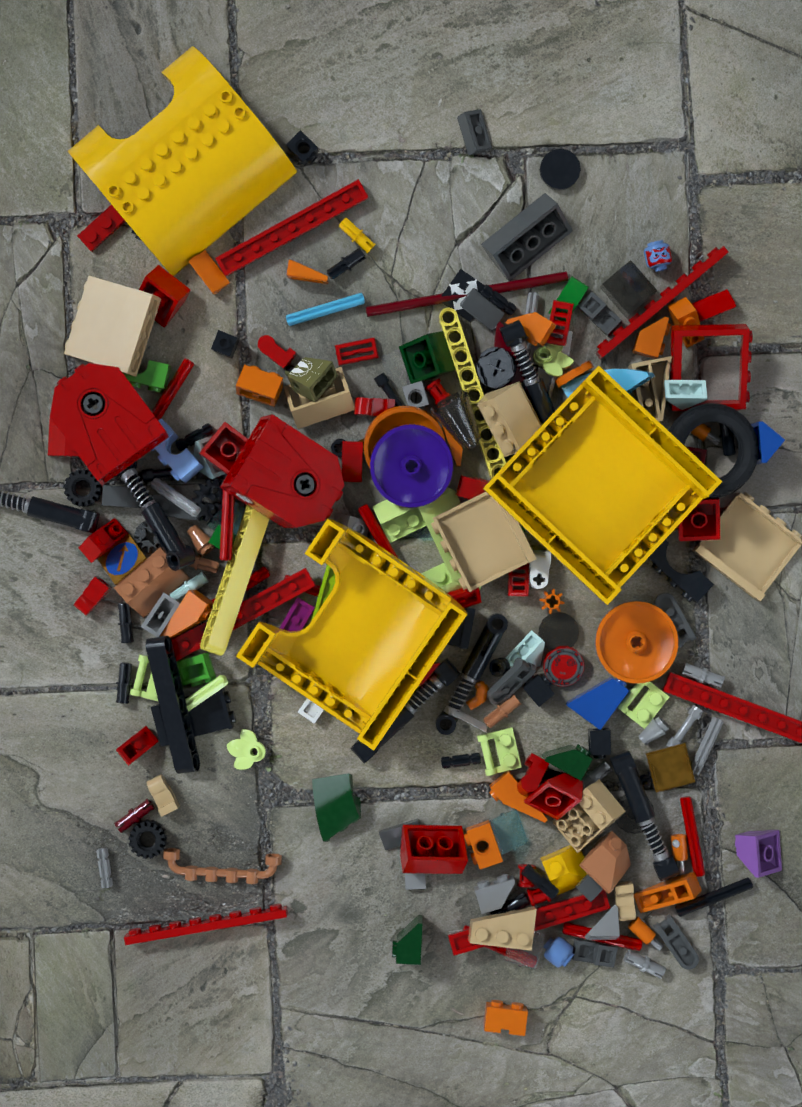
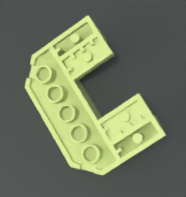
M447 487L443 494L435 501L420 507H402L388 500L372 506L390 543L427 526L444 563L421 574L446 593L462 588L458 580L461 578L458 570L454 572L449 562L452 557L449 552H444L440 543L443 541L440 533H435L431 525L434 522L433 517L461 504L455 490Z

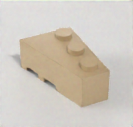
M672 356L633 363L628 366L629 369L654 373L655 377L635 389L633 394L634 399L659 422H662L664 418L666 403L664 380H669Z
M532 906L506 913L470 919L468 941L472 944L532 951L537 909Z

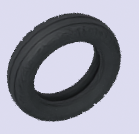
M701 404L682 413L674 421L669 432L683 445H685L689 434L697 426L706 422L722 423L733 432L738 443L736 463L726 475L719 478L722 483L707 498L724 497L737 491L751 477L758 460V440L752 425L739 411L723 404Z

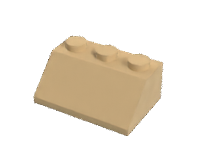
M342 367L335 369L338 377L316 402L295 392L291 384L283 386L297 429L346 414L355 409Z
M520 381L486 393L477 403L504 457L515 454L542 426Z

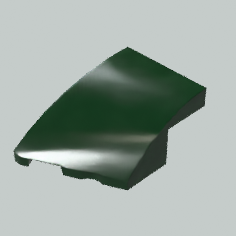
M352 774L312 779L314 805L323 842H328L335 834L344 831L350 824H354L361 819L360 798L353 795Z

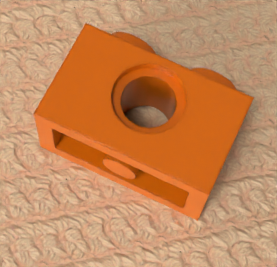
M489 820L466 828L467 834H464L467 846L471 845L474 853L470 855L474 865L478 864L481 870L503 862ZM486 841L488 847L485 850H479L477 848L478 842Z

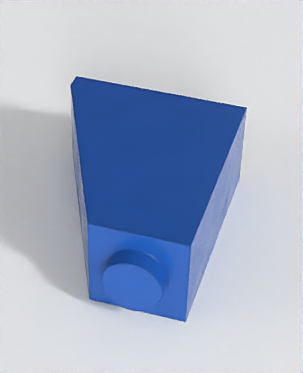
M610 677L570 699L566 705L601 730L630 690L626 688V682Z

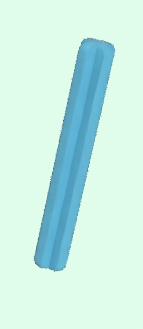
M358 293L286 315V320L289 326L362 305L365 303V299L362 293Z

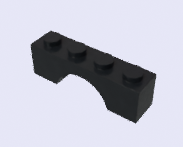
M665 539L648 557V560L653 563L651 567L659 575L661 573L665 574L668 577L666 581L673 588L679 587L683 591L681 595L688 602L693 600L698 603L714 584L699 570L687 574L675 571L667 561L666 550L669 542Z

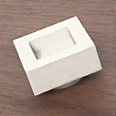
M307 698L298 713L312 723H315L324 709Z

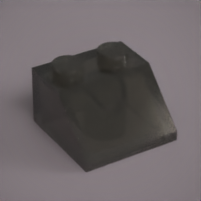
M631 260L600 286L601 290L626 318L657 292L656 288Z

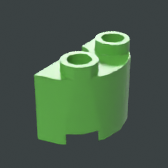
M208 652L177 662L183 685L191 683L192 687L203 684V679L207 683L216 678Z

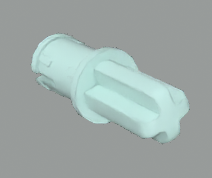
M201 571L188 582L184 581L182 586L170 593V597L180 602L188 590H197L208 583L209 580Z

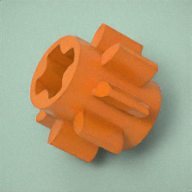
M552 589L550 594L543 591L545 597L544 599H539V601L544 602L541 609L549 608V614H552V609L560 612L559 605L565 604V602L560 601V597L563 594L555 595V589ZM551 596H554V599L557 600V603L553 604L552 607H550V604L546 601L547 599H550Z

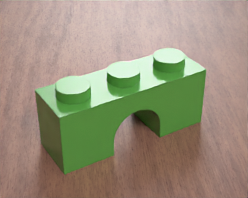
M149 360L147 369L143 373L137 374L136 377L126 373L123 374L133 387L140 388L141 385L149 386L148 390L160 393L161 389L165 390L167 388L171 366Z

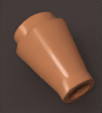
M197 525L192 526L187 531L197 552L201 553L202 556L210 553L215 548L208 544L210 537Z

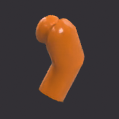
M479 681L475 684L476 695L466 702L470 710L475 709L487 700L489 688L488 685H485L484 681Z

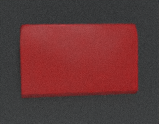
M728 289L692 303L697 311L700 322L737 307Z

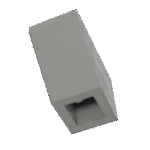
M504 874L498 876L495 881L489 882V880H484L477 883L478 886H475L474 890L481 914L502 908L515 884L513 875Z

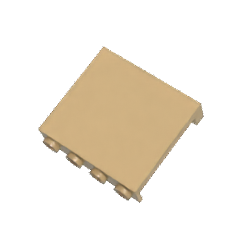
M88 276L84 284L81 301H79L77 306L78 311L75 320L71 325L69 339L65 343L64 354L94 364L119 367L123 373L136 377L161 298L144 291Z
M487 492L433 517L434 522L431 525L435 533H440L443 541L440 543L444 552H449L452 557L449 562L454 572L458 570L461 578L458 580L463 590L468 589L471 592L496 578L536 560L519 522Z
M737 493L720 515V540H701L693 552L756 601H761L765 596L766 590L802 545V535L795 530L791 532L787 529V524L778 517L775 519L769 515L771 511L765 506L756 505L753 502L755 499L748 493Z

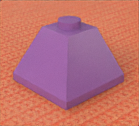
M779 830L749 831L735 835L737 856L755 877L759 878L782 871Z

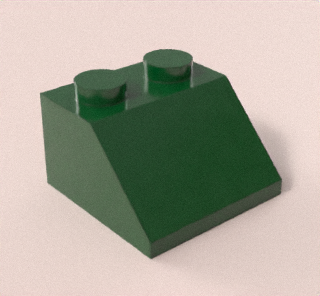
M443 331L426 334L399 346L411 384L419 381L424 382L456 370Z
M579 744L576 747L567 745L543 752L542 754L544 761L580 781L593 760L589 755L588 749Z
M422 915L414 918L397 934V940H393L392 957L396 958V964L421 965Z

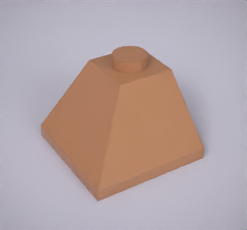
M613 831L600 837L579 865L608 894L612 892L631 866L627 845Z

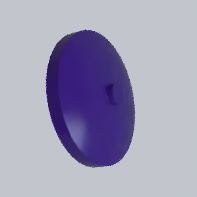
M407 424L391 429L379 439L372 451L370 472L377 490L388 501L402 507H420L435 501L446 490L453 473V459L448 445L439 434L425 426Z

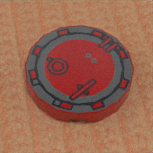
M558 646L547 653L543 661V670L547 679L552 684L569 686L581 678L584 672V661L576 649L569 646Z

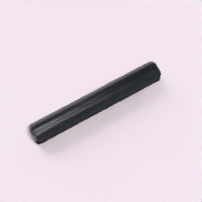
M745 878L676 905L675 910L679 917L752 889V881L750 878Z

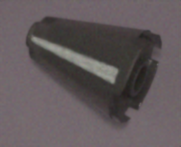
M462 390L464 394L459 395L456 392L437 403L439 407L437 409L432 407L430 411L462 448L471 450L479 445L478 441L481 437L467 390Z

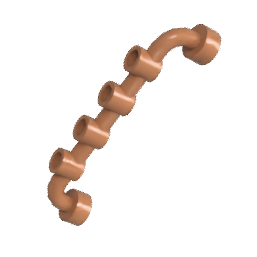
M166 848L163 853V859L168 861L169 868L176 874L185 875V880L195 881L197 876H205V881L216 882L218 877H226V882L237 883L238 878H246V883L257 884L258 879H267L273 876L277 866L282 864V855L271 853L266 854L265 864L269 865L266 871H259L257 869L238 870L237 868L218 869L217 867L200 868L197 866L181 867L176 864V860L180 859L179 849Z

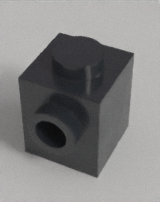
M538 674L532 675L524 683L525 685L522 686L538 707L554 695L553 691L549 688L552 684L544 675L542 677Z

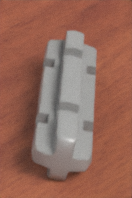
M99 848L96 853L97 858H99V874L102 877L100 880L101 887L110 888L113 886V881L110 878L112 874L110 860L107 858L109 856L108 848Z

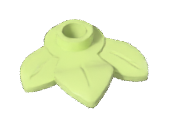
M550 343L545 347H539L533 354L534 362L542 366L547 374L554 377H561L563 375L562 370L570 367L574 362L572 358L562 353L563 346Z
M242 729L240 739L232 740L227 744L229 753L236 757L234 762V768L248 769L254 762L261 761L266 754L265 746L258 742L256 734L251 730ZM253 748L257 749V755L253 754Z

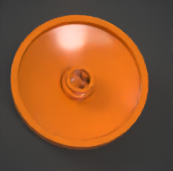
M397 406L382 412L371 422L364 437V455L369 468L372 451L376 443L391 429L407 424L421 425L432 429L445 441L440 424L431 414L413 406Z
M642 601L626 602L610 610L600 622L596 632V651L604 668L617 679L628 683H646L662 676L673 664L678 651V634L673 621L659 607Z

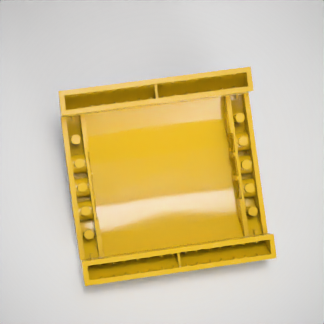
M598 366L483 489L600 600L608 605L622 590L621 586L700 501L709 497L722 481L608 373Z

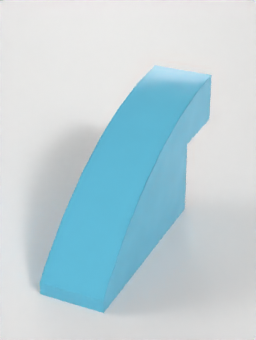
M636 369L604 370L629 394L655 377L652 372ZM591 373L575 378L561 386L567 398Z

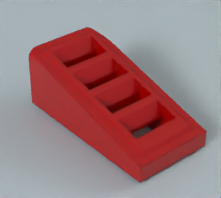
M553 300L550 321L555 325L564 326L565 329L555 328L552 333L563 335V338L553 337L551 333L546 343L566 346L574 303ZM556 309H567L568 313L557 312ZM555 316L567 319L566 321L555 320Z
M529 563L517 568L524 569V574L513 573V571L508 573V596H529ZM513 577L524 578V582L513 581ZM513 586H524V590H513Z

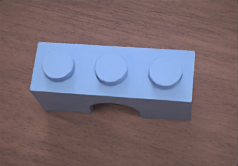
M161 418L158 421L166 430L169 438L152 449V451L156 450L160 454L157 458L164 466L168 464L171 467L170 473L177 481L181 479L187 483L204 466L187 448L177 455L171 453V446L179 437L167 422Z

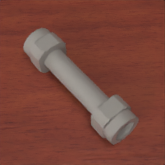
M693 705L687 712L689 716L676 735L670 737L666 745L671 747L682 744L680 743L694 721L700 719L704 711Z

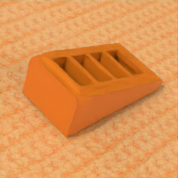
M293 260L288 262L287 277L289 279L328 284V276Z

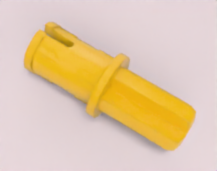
M348 218L343 219L339 224V228L352 239L351 242L357 243L367 254L376 245L363 233V229H358Z

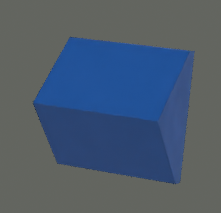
M760 421L751 424L758 440L759 451L756 465L767 463L785 441L766 423Z

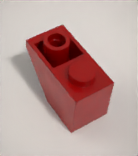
M114 518L88 536L78 548L93 563L125 537L128 532Z

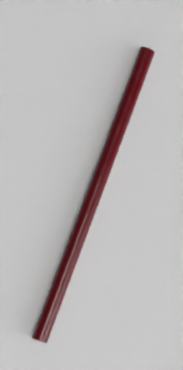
M565 271L488 286L500 294L567 282L568 274ZM443 293L368 306L366 307L367 317L443 304L442 302L462 298L467 295L442 296Z

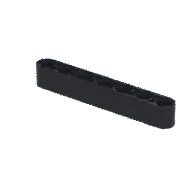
M169 636L149 638L146 640V652L175 771L178 774L197 772L200 769V758L171 638Z

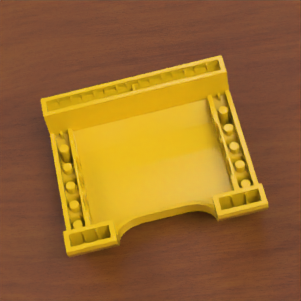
M194 46L190 47L161 72L174 88L172 101L138 132L129 138L115 139L107 135L98 125L68 150L72 158L173 276L187 266L191 258L206 250L297 173L294 165L264 125L217 69Z
M327 519L304 554L320 565L326 563L332 568L335 574L333 590L310 624L304 629L287 631L264 622H258L236 657L252 668L258 664L358 732L357 740L375 750L468 613L439 586L386 549L357 531L337 521Z

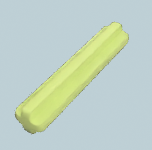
M219 675L186 698L188 712L228 685L227 677Z

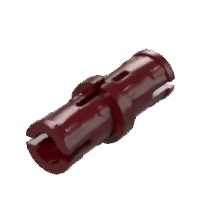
M147 798L135 809L131 808L128 810V814L114 823L116 828L124 823L118 829L123 833L134 823L138 824L142 817L155 809L154 805L152 804L145 809L151 803Z

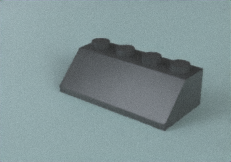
M544 193L481 245L504 277L511 281L573 230L558 203Z

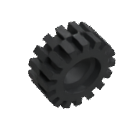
M76 470L65 479L64 494L72 504L87 507L95 504L100 499L103 486L90 471ZM81 480L88 481L91 486V491L86 496H80L76 492V485Z
M141 821L130 832L131 834L128 838L130 840L129 847H132L131 851L135 852L136 856H142V859H151L159 855L166 846V830L162 828L160 823L157 824V821ZM142 833H153L156 839L155 844L151 847L144 846L140 841Z

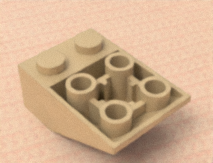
M599 779L583 790L581 802L559 820L553 819L552 822L575 851L579 853L626 811Z

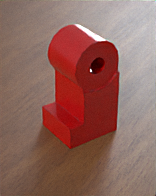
M264 335L258 340L260 351L284 370L297 355L291 348L287 351L283 350L276 344L273 337L269 335Z
M355 398L354 414L377 417L382 412L395 407V399Z
M95 576L73 606L87 616L112 587L99 576Z
M533 753L527 757L524 765L529 767L525 776L517 783L518 792L524 796H529L538 788L549 765L548 762Z

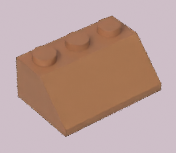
M162 547L157 549L114 587L125 602L143 618L151 612L163 593L170 596V593L190 578L183 569L174 571L168 566L167 554Z

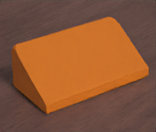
M206 250L188 261L214 295L230 284Z

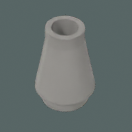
M658 716L656 719L653 718L638 737L647 745L667 734L666 731L669 730V727Z

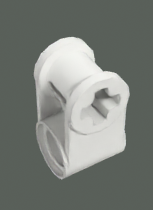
M532 550L536 560L529 563V584L534 589H541L548 584L551 552ZM538 574L544 580L539 586L536 581H533V578L537 577Z

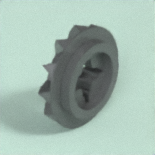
M144 521L136 527L134 539L142 551L154 553L162 546L156 536L153 537V542L150 540L143 541L147 536L146 529L153 533L148 523Z

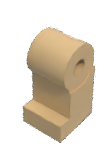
M162 774L147 781L148 789L155 800L161 817L180 807L170 785H168Z
M631 881L618 882L613 890L615 905L618 907L619 922L636 920L633 883Z

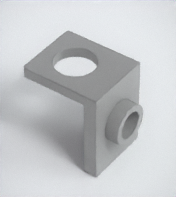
M335 513L334 521L338 522L342 518L343 525L367 537L369 529L363 519Z

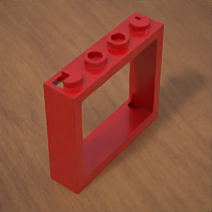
M746 324L671 326L672 359L670 363V380H681L683 337L741 335L738 400H706L684 410L669 402L672 411H687L692 407L707 403L723 404L735 410L746 409V403L750 401L747 383L751 381L748 363L752 361L749 343H752L753 340L752 330Z

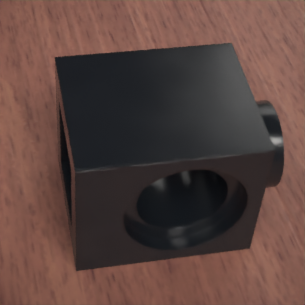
M301 130L286 144L287 149L304 166L307 163L312 164L318 157V147ZM302 145L310 148L306 154H301L298 150Z
M218 330L211 350L232 359L240 340L238 337Z
M598 728L588 729L590 755H594L595 759H604L606 755H611V730L609 728H602L601 730Z

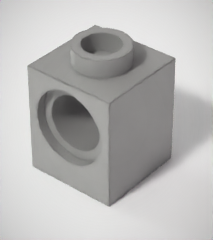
M422 381L402 387L407 406L417 407L426 411L429 402ZM414 393H419L422 396V401L418 404H414L410 400L411 395Z

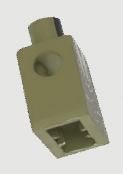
M308 357L303 358L296 366L288 365L285 370V375L288 376L292 389L313 402H316L338 377L332 361Z

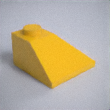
M571 845L540 858L550 882L559 889L557 896L576 888L575 886L587 875L579 866L584 859L582 851L577 853Z

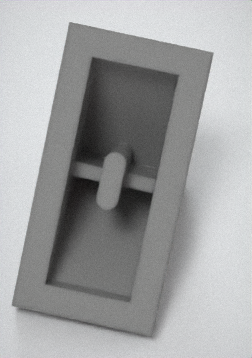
M163 593L141 627L154 636L160 637L180 603L166 593Z
M614 905L584 937L587 940H616L620 936L618 907Z

